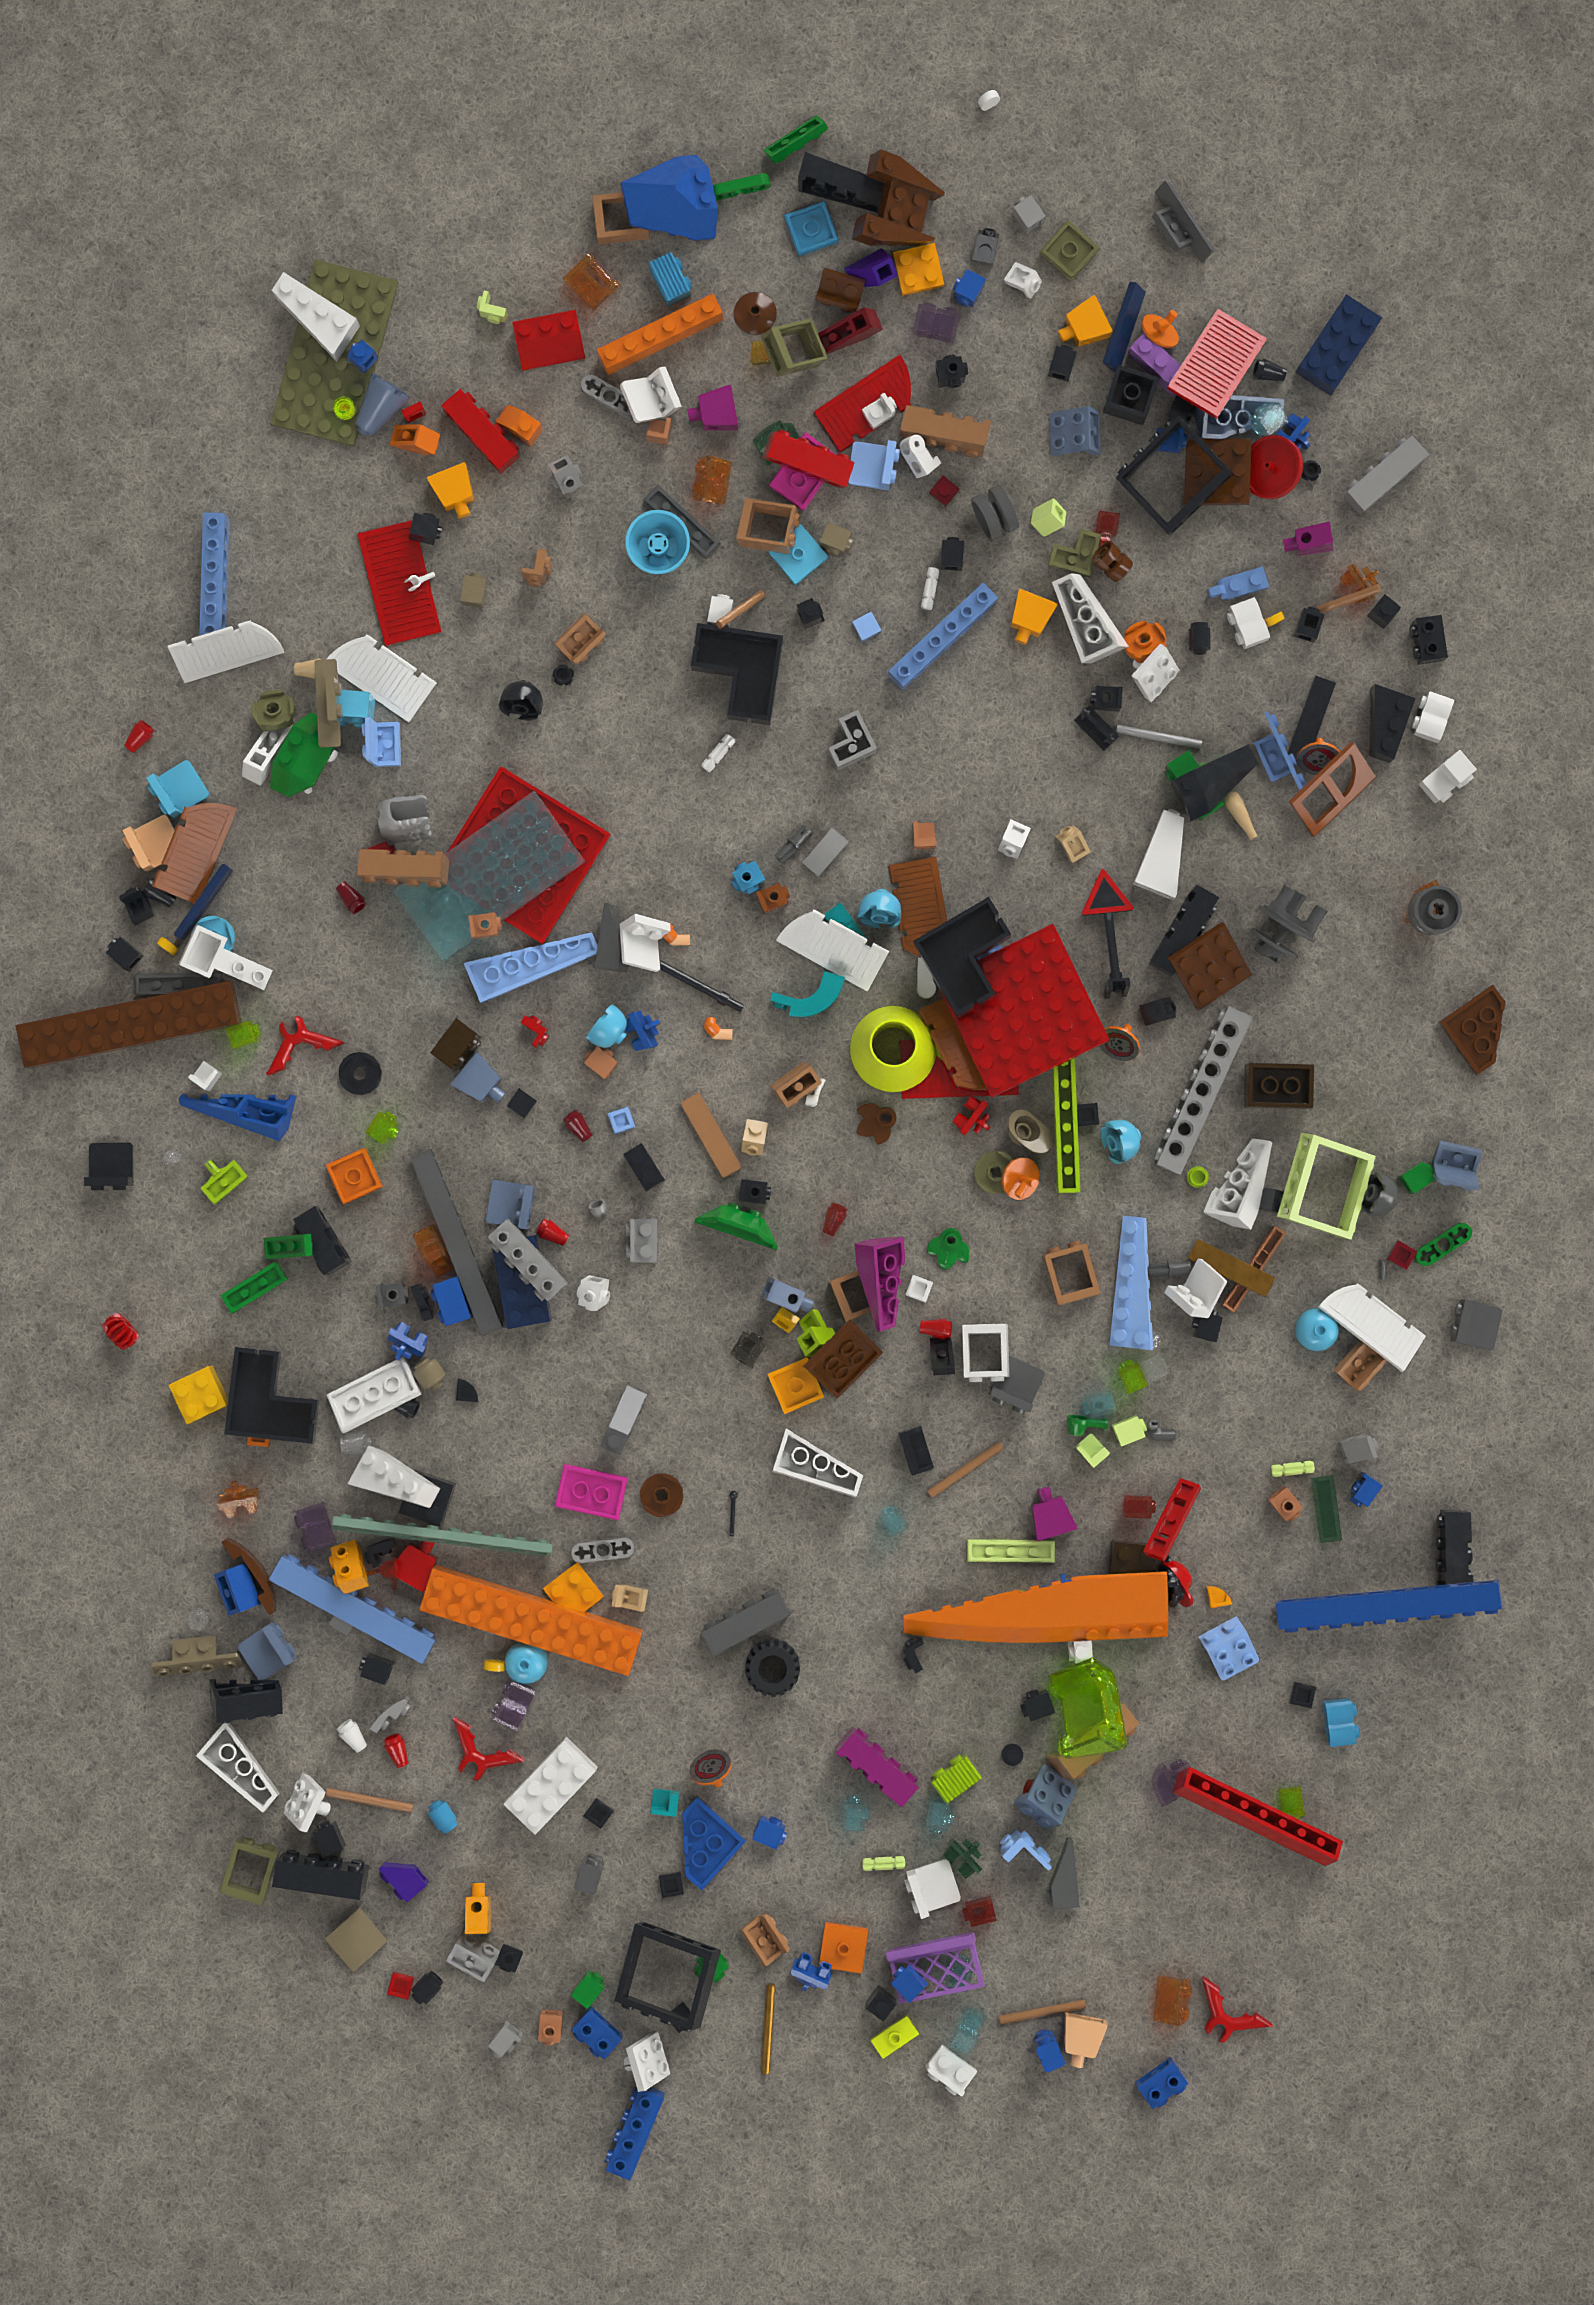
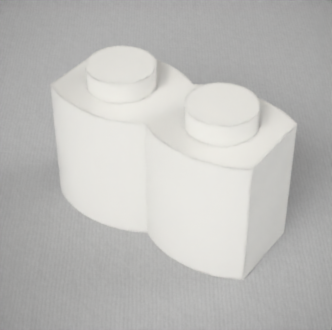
M1255 597L1230 606L1227 619L1231 626H1235L1237 631L1235 639L1238 645H1242L1243 649H1247L1269 640L1270 634Z
M1433 692L1422 696L1418 706L1421 709L1420 715L1415 716L1411 726L1414 729L1413 735L1438 743L1445 730L1454 700Z

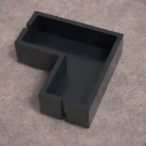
M697 623L691 670L733 677L727 713L729 720L747 722V719L751 718V723L771 726L783 635L728 627L720 629L715 625Z
M987 897L913 941L916 950L957 1019L975 1009L974 1004L980 1007L995 998V992L975 959L1010 939L1011 933L1003 919L999 918V913L990 897Z
M235 1347L224 1435L314 1444L317 1424L312 1423L313 1420L318 1418L320 1400L276 1396L281 1352L259 1350V1354H257L256 1349Z

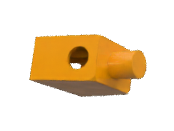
M1095 295L1070 311L1065 317L1067 326L1057 331L1062 343L1073 338L1077 347L1108 339L1113 332Z
M465 462L427 477L430 486L447 512L455 509L459 519L471 514L467 504L475 500Z
M1019 589L1011 627L1018 629L1015 641L1026 645L1030 634L1039 637L1058 603Z
M472 1883V1896L466 1897L465 1934H487L491 1932V1896H485V1883ZM476 1902L482 1905L480 1912L475 1909Z

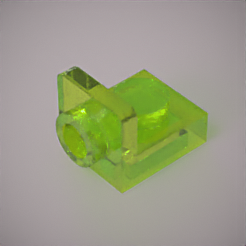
M1302 1787L1279 1788L1281 1811L1299 1820L1301 1816H1306L1303 1806Z

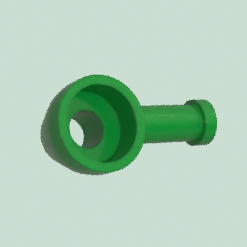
M1068 1415L1067 1426L1069 1434L1082 1436L1087 1427L1107 1430L1108 1419H1092L1080 1415Z

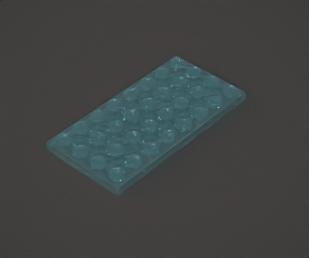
M534 790L445 853L450 860L447 886L441 885V888H430L428 884H419V887L407 886L406 882H404L393 892L440 959L445 962L476 940L471 937L469 915L495 912L497 917H501V921H503L585 863V860ZM483 921L482 928H488L489 922Z

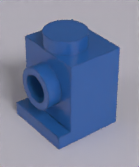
M362 339L359 343H354L351 346L347 355L348 361L363 374L378 359L375 350Z
M1361 1472L1359 1476L1362 1479L1356 1480L1350 1490L1353 1492L1349 1500L1358 1507H1361L1362 1504L1369 1507L1383 1485L1366 1473Z

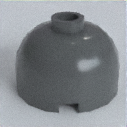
M1374 1172L1375 1174H1370L1361 1212L1371 1216H1383L1398 1204V1188L1389 1176Z

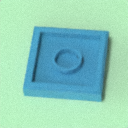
M825 201L784 215L798 257L839 243Z

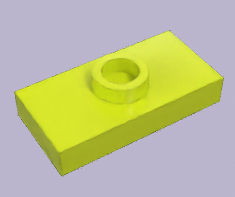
M906 2014L870 2040L882 2059H884L918 2036L919 2032Z

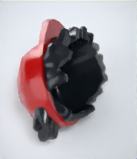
M1168 1555L1165 1562L1161 1561L1159 1564V1572H1167L1168 1606L1174 1608L1179 1602L1184 1607H1190L1193 1605V1598L1189 1592V1588L1192 1585L1189 1570L1182 1563L1171 1560Z

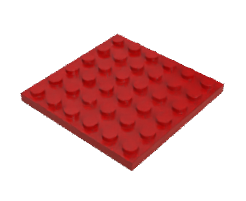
M500 766L445 854L450 860L447 886L487 911L495 912L497 917H501L505 922L539 943L544 944L611 837V833Z
M1054 924L1046 926L976 961L995 992V998L980 1007L974 1004L975 1009L957 1019L944 997L991 1098L1110 1041Z

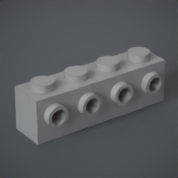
M1413 435L1407 440L1402 438L1394 446L1396 448L1395 451L1391 454L1386 452L1378 460L1380 464L1375 468L1371 465L1362 473L1364 477L1359 482L1355 479L1346 487L1348 491L1344 498L1360 516L1429 456V453Z
M506 1219L488 1236L491 1240L489 1245L497 1253L501 1251L506 1256L503 1260L512 1269L516 1267L521 1272L518 1276L527 1285L531 1283L536 1288L533 1292L541 1301L544 1299L550 1301L568 1284L561 1274L509 1219Z

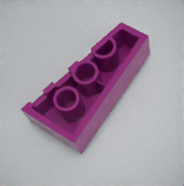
M852 1727L835 1746L836 1754L841 1758L845 1755L849 1765L855 1770L861 1769L866 1779L874 1785L877 1783L879 1789L902 1808L919 1788L916 1783L918 1779L910 1771L905 1773L901 1770V1764L894 1757L889 1759L883 1754L885 1750L878 1743L872 1744L867 1740L868 1735L862 1729L858 1728L856 1730Z

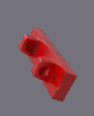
M1182 1478L1179 1479L1143 1550L1144 1555L1165 1562L1201 1490L1199 1484ZM1161 1534L1167 1536L1168 1539L1163 1538Z

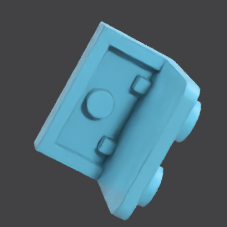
M188 760L181 762L159 777L154 773L147 777L150 783L147 785L149 791L153 796L157 795L161 801L158 804L165 815L169 814L173 818L181 815L185 806L197 805L210 795Z

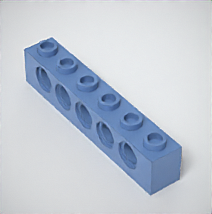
M203 513L199 636L226 628L229 518L225 513Z
M983 582L888 671V676L903 691L997 603L998 597Z

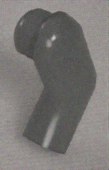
M1154 1419L1149 1420L1146 1424L1147 1433L1155 1441L1176 1440L1175 1430H1163Z

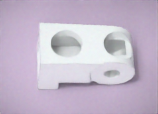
M913 435L901 441L900 451L916 478L928 475L941 464L937 456L931 457L925 448V442L921 436Z
M918 958L917 993L921 998L929 999L935 994L936 985L922 958Z

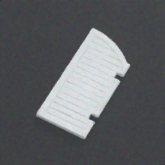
M251 620L238 624L239 629L233 630V627L230 626L191 638L193 643L188 645L185 640L168 645V649L184 683L285 652L281 643L271 632L251 622Z
M367 634L365 637L343 644L328 656L327 659H336L339 675L362 691L370 692L375 700L407 722L411 721L437 684V682L424 673H421L419 678L413 675L417 668L382 645L379 650L374 648L378 641Z
M816 910L793 920L778 936L776 941L831 972L845 977L846 980L865 991L869 990L889 953L888 950L875 943L870 948L865 945L868 939L830 919L829 924L824 922L825 915Z
M1358 1283L1333 1292L1319 1305L1322 1311L1401 1372L1406 1369L1426 1337L1414 1326L1411 1325L1409 1329L1404 1326L1406 1320L1374 1295L1370 1299L1365 1296L1368 1291Z

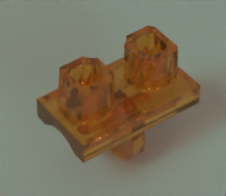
M1352 564L1347 567L1349 570L1340 577L1345 587L1357 582L1360 589L1355 592L1369 588L1368 581L1371 586L1377 585L1378 583L1374 577L1379 572L1377 570L1371 572L1366 566L1362 569L1365 574L1363 578L1357 566ZM1372 595L1367 598L1358 600L1355 603L1359 604L1366 600L1371 601L1376 597L1375 595Z
M237 1480L232 1481L231 1488L225 1489V1494L219 1496L218 1510H223L226 1518L238 1515V1506L244 1505L245 1512L248 1514L255 1513L258 1510V1488L247 1490V1485L239 1486Z

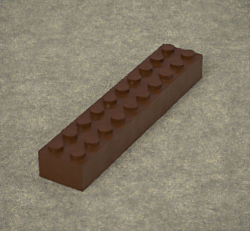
M226 981L15 1026L24 1068L31 1069L242 1025L234 982Z

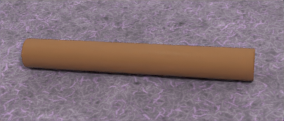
M1377 584L1319 605L1317 609L1320 610V613H1325L1381 592V588Z
M759 590L717 620L716 626L720 629L765 598V593Z

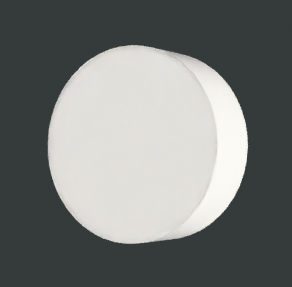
M990 90L979 98L978 104L983 111H986L996 106L1000 101V97L997 91Z

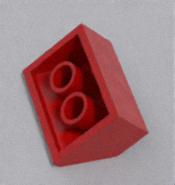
M576 309L512 322L522 371L586 359Z

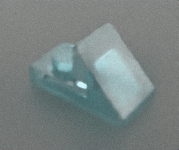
M966 2005L948 2046L969 2055L979 2041L978 2035L987 2015Z

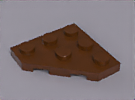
M1494 985L1489 986L1438 1022L1475 1075L1480 1074L1496 1062V1051L1500 1039L1501 1021L1506 1002Z

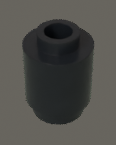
M1191 623V628L1188 629L1189 650L1193 651L1194 655H1204L1206 651L1211 649L1208 623Z
M430 1971L428 1974L425 1973L412 1987L411 1991L413 1994L411 1996L420 2005L422 2003L428 2004L439 1992L444 1982L433 1971Z

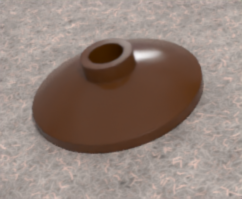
M747 293L735 305V322L741 330L748 334L758 335L765 333L776 321V306L772 299L763 293ZM757 308L759 313L753 314L751 310Z

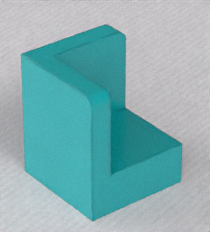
M654 1789L650 1814L676 1817L680 1791Z

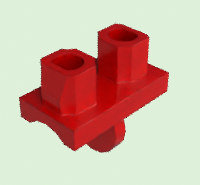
M972 1096L968 1099L964 1106L972 1111L973 1114L968 1119L961 1113H958L952 1121L960 1129L959 1133L965 1136L974 1123H977L973 1129L976 1134L982 1128L987 1131L990 1129V1126L986 1124L990 1118L988 1114L985 1113L981 1119L978 1118L988 1105L986 1101L982 1100L981 1102Z

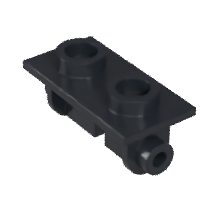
M1090 705L1074 719L1103 751L1119 737Z

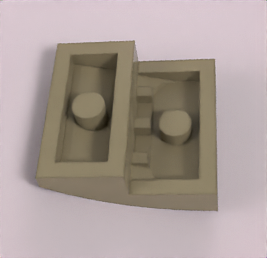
M360 1908L354 1911L343 1923L324 1938L352 1972L359 1968L388 1941Z

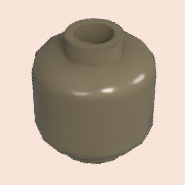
M427 1357L414 1366L416 1370L413 1372V1376L422 1389L431 1388L434 1391L444 1384L442 1379L446 1373L436 1359H429Z

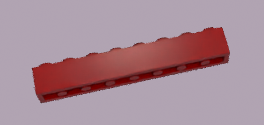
M1188 1767L1178 1773L1172 1793L1323 1866L1338 1861L1343 1843L1342 1840L1192 1767Z

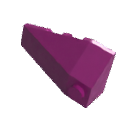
M904 1237L876 1238L855 1243L856 1266L876 1329L881 1332L896 1326L899 1300L896 1298L898 1286L902 1285V1279L899 1278L901 1265L904 1266L905 1264Z

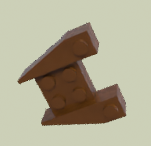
M882 149L871 154L866 176L883 182L885 185L878 216L866 213L856 218L852 240L869 246H923L933 242L935 237L921 233L929 200L934 201L944 196L945 192L902 157Z

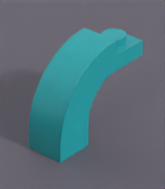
M824 971L821 984L812 996L805 999H795L773 992L770 1002L774 1003L773 1007L781 1010H786L789 1007V1017H813L827 1010L836 1001L842 990L845 977Z

